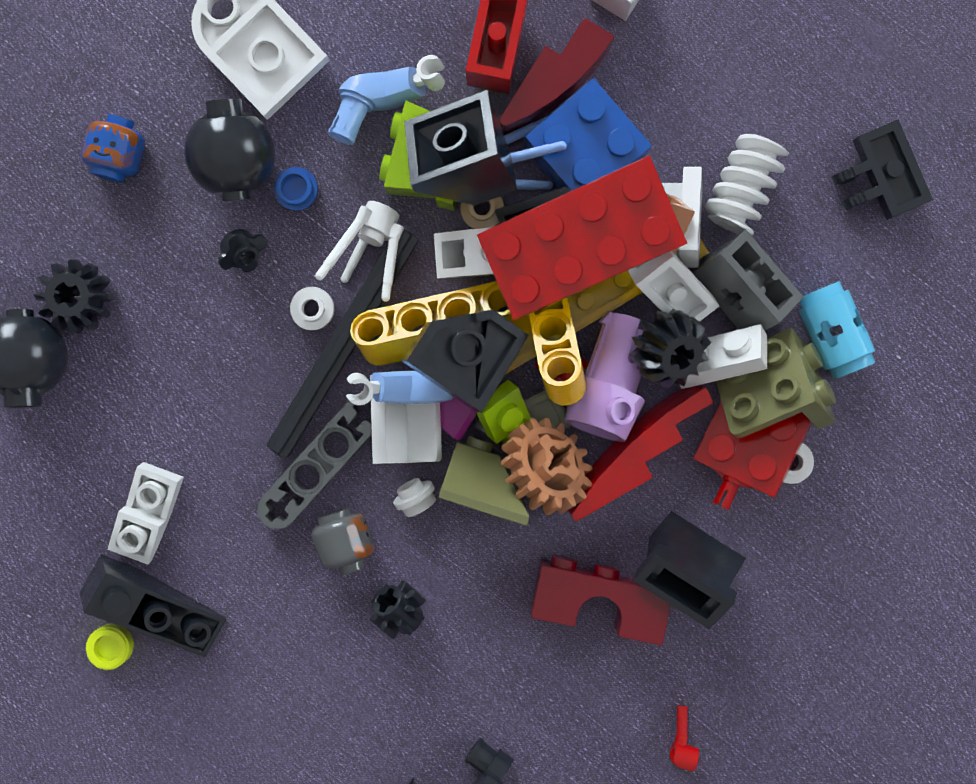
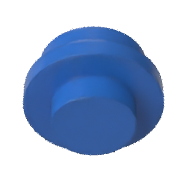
M288 168L282 171L275 181V197L288 210H306L317 199V181L304 168Z

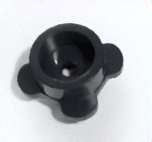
M245 229L232 230L223 237L220 243L222 255L219 257L218 263L224 270L233 267L240 268L243 272H250L257 267L259 253L266 247L267 241L261 234L252 236Z

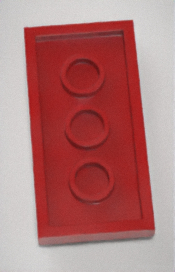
M650 155L477 234L513 320L526 316L688 244Z

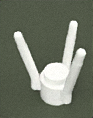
M368 201L366 206H361L353 223L317 271L316 279H324L357 233L360 239L341 276L343 283L349 281L368 244L381 247L384 241L389 240L381 295L383 301H389L398 242L404 230L403 226L397 224L400 217L399 214L391 207L376 201Z

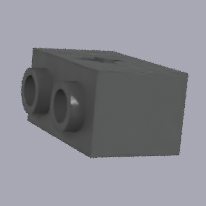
M746 229L716 249L699 268L692 272L713 295L719 307L739 330L761 324L764 331L779 324L803 298L802 294Z

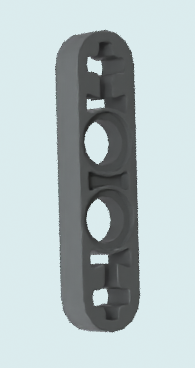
M348 401L262 496L258 503L257 512L259 519L265 526L271 529H282L293 523L372 436V422L369 420L361 422L355 429L363 433L359 440L351 429L340 424L344 417L348 423H352L357 418L359 411L355 408V404ZM333 432L344 434L349 442L346 454L341 457L330 455L325 447L326 438ZM304 464L312 465L319 471V482L312 489L303 488L297 482V471ZM287 482L295 494L304 497V501L300 503L297 497L293 498L285 507L288 517L286 518L281 515L275 519L270 515L273 506L269 502L271 499L278 502L290 492L288 489L283 488L284 483Z

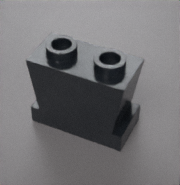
M671 511L649 537L647 558L637 569L633 581L710 630L734 604L737 591L730 588V585L746 558Z

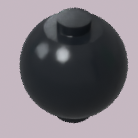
M242 99L205 101L207 113L193 123L186 136L184 156L187 168L194 180L206 191L222 193L223 201L249 199L248 190L262 187L272 173L275 163V147L271 134L256 116L243 111Z
M8 309L6 310V317L0 318V395L4 398V408L41 407L42 394L56 387L65 374L68 364L67 345L59 330L51 326V322L44 318L34 317V310Z

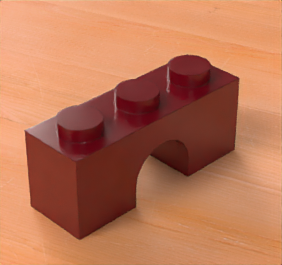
M552 555L551 561L540 559L530 606L531 618L575 627L578 611L585 601L598 596L606 597L617 605L614 628L619 637L660 646L663 645L671 605L635 583L632 578L619 576L620 569L602 564H595L594 570L576 567L577 560L560 555Z

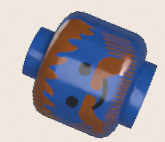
M108 114L106 121H93L88 125L81 159L90 167L89 174L119 183H124L126 177H134L138 174L146 141L143 135L133 130V121L121 116Z

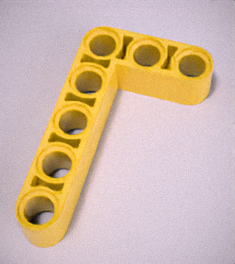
M497 281L368 310L359 314L353 320L350 333L363 357L370 364L386 365L403 360L422 330L421 328L416 332H412L416 327L424 326L426 322L486 310H495L497 312L500 308L507 306ZM568 297L516 320H513L509 309L504 312H498L525 333L532 332L540 374L549 399L562 406L578 402L586 391V380ZM555 334L564 335L561 339H558L556 341L547 340L550 336ZM381 335L377 340L370 341L375 336ZM562 373L573 374L566 381L558 382L554 380Z

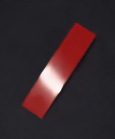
M697 385L680 389L654 406L636 421L626 442L614 441L593 463V470L585 475L592 482V486L584 491L587 497L566 511L575 522L653 478L645 462L683 441L676 424L713 403L706 387Z

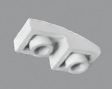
M145 462L137 466L126 506L118 511L107 550L149 564L162 539L184 477Z

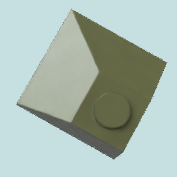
M468 436L466 443L458 441L438 498L527 526L529 520L528 509L523 499H517L515 496L518 490L515 483H506L505 479L510 474L507 468L501 466L500 461H502L500 454L491 451L493 443L472 436Z

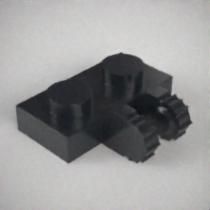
M899 119L852 140L862 163L832 176L835 185H844L853 181L855 177L867 173L873 188L848 196L846 200L842 201L846 210H849L877 197L886 220L933 200Z

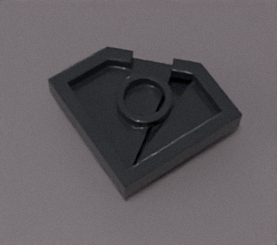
M486 310L426 322L402 362L473 411L482 413L529 335L495 310Z

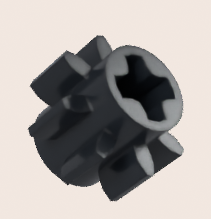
M403 580L398 587L386 584L376 593L371 602L375 614L372 615L370 621L391 639H394L398 632L410 636L425 618L420 606L426 602V599Z

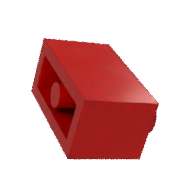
M480 0L466 66L467 86L505 94L510 93L528 0Z

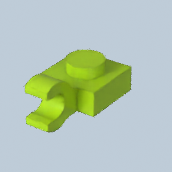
M509 380L496 388L482 413L476 412L486 435L496 444L501 440L503 444L510 440L508 434L531 418L519 388Z

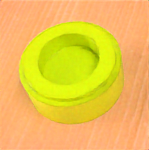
M106 624L98 628L89 636L86 643V654L89 661L97 668L103 670H112L121 666L130 658L134 649V641L130 632L116 624Z

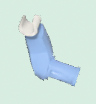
M427 55L418 62L417 68L406 67L385 72L359 74L348 78L339 88L342 102L328 130V135L340 143L354 145L359 128L367 112L385 111L401 107L405 104V100L412 102L425 96L426 86L432 91L441 90L445 80L440 73L435 72L442 71L445 66L437 56Z
M417 371L373 373L371 381L361 373H352L347 378L350 384L364 383V390L361 393L346 395L348 400L355 405H365L372 397L376 402L393 404H431L454 398Z

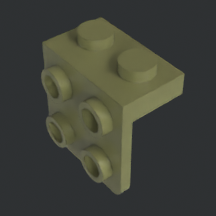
M790 327L767 338V369L716 381L728 427L734 436L738 438L745 437L801 412L818 429L836 423L831 409V405L836 404V399L826 379L821 380L818 369L823 367V361L812 342L806 345Z

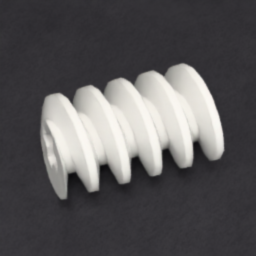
M743 134L735 142L738 150L732 151L728 157V162L731 166L724 167L720 173L723 182L716 183L712 190L716 198L709 199L705 204V209L710 214L708 218L718 226L737 234L746 229L753 236L754 231L745 224L746 219L757 221L761 219L762 215L753 208L754 203L763 205L769 203V198L760 190L761 188L775 189L777 187V182L768 174L769 172H784V165L777 161L776 157L788 156L789 152L776 142L756 134Z

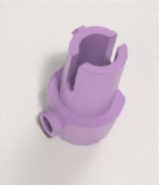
M607 312L599 320L602 327L585 373L586 391L578 402L567 406L565 422L591 435L612 441L626 442L645 403L644 399L636 394L642 375L637 369L638 365L630 356L637 348L632 337L642 335L644 330L638 329L640 323L638 318Z

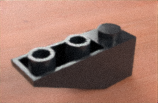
M102 554L80 591L85 614L206 657L226 621V618L148 573Z

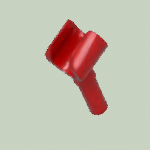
M677 705V734H675V741L671 745L669 757L678 768L693 772L698 764L699 748L686 744L688 739V706Z

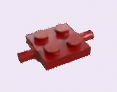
M720 402L693 457L695 461L714 469L724 479L712 502L730 510V506L740 487L756 489L776 498L812 422L801 412L750 435L738 438L730 432L723 405Z

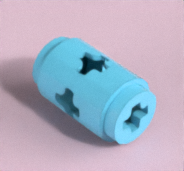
M840 281L803 296L799 302L802 307L799 313L812 343L821 356L824 370H829L833 379L848 375L875 363L872 352L876 350L860 318L850 291H844ZM840 325L843 333L832 336L830 328Z

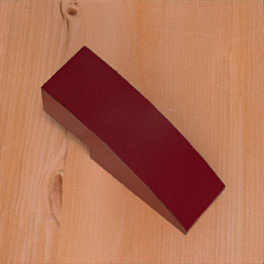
M584 17L561 55L545 46L499 119L503 134L506 135L537 121L574 94L594 73L610 51L614 35Z

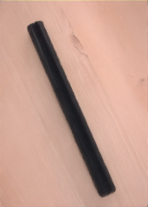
M406 229L403 230L398 242L393 284L419 242V239ZM388 244L269 439L267 447L275 454L285 458L291 455L356 347L350 333L353 320L359 314L377 309L382 304L381 295Z

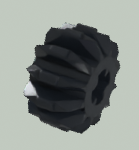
M69 259L66 267L59 263L51 264L53 278L45 275L38 277L41 284L46 286L45 292H38L33 295L36 300L46 302L38 313L44 318L52 317L51 326L57 330H63L67 327L69 333L80 334L84 326L90 330L99 328L96 315L108 318L111 314L107 308L103 307L104 301L110 302L115 299L113 293L103 291L111 282L109 277L104 275L97 276L98 266L91 263L83 266L81 261L76 259ZM78 289L80 296L72 294V291ZM70 298L78 299L77 304H72Z
M672 309L668 314L656 310L654 322L652 323L641 321L644 331L642 335L632 337L637 348L630 356L638 365L637 369L645 379L653 381L660 387L669 389L673 384L685 386L687 377L690 374L699 376L697 367L699 363L709 360L704 350L712 343L707 338V335L704 334L705 328L700 321L692 316L689 317V315L681 310Z

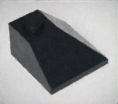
M488 90L404 121L410 185L414 192L477 205L517 191L512 157Z

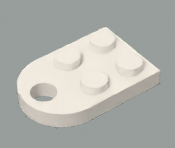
M197 0L191 21L192 32L197 45L267 120L330 61L321 48L275 0H229L233 2V11L230 16L222 20L213 18L211 14L213 5L219 0Z

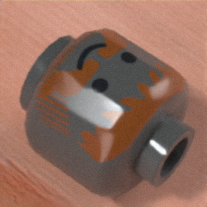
M350 507L317 518L319 525L312 530L311 534L323 568L329 570L338 568L342 576L366 567L363 559L374 552L375 546L365 517L360 513H352Z

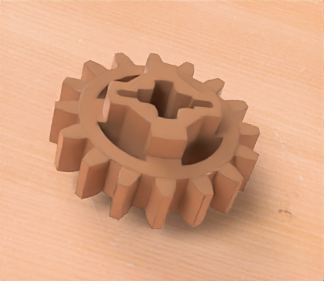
M546 417L540 422H537L535 418H531L509 433L510 440L504 443L501 448L509 456L500 462L501 466L511 470V475L505 479L506 483H516L519 487L515 495L517 499L525 495L530 498L529 509L535 510L542 505L545 515H551L555 511L563 514L587 497L584 491L592 486V482L585 475L593 469L591 465L583 463L582 457L588 452L586 449H577L575 446L578 438L577 435L573 434L567 437L564 434V424L560 423L552 428L550 419Z

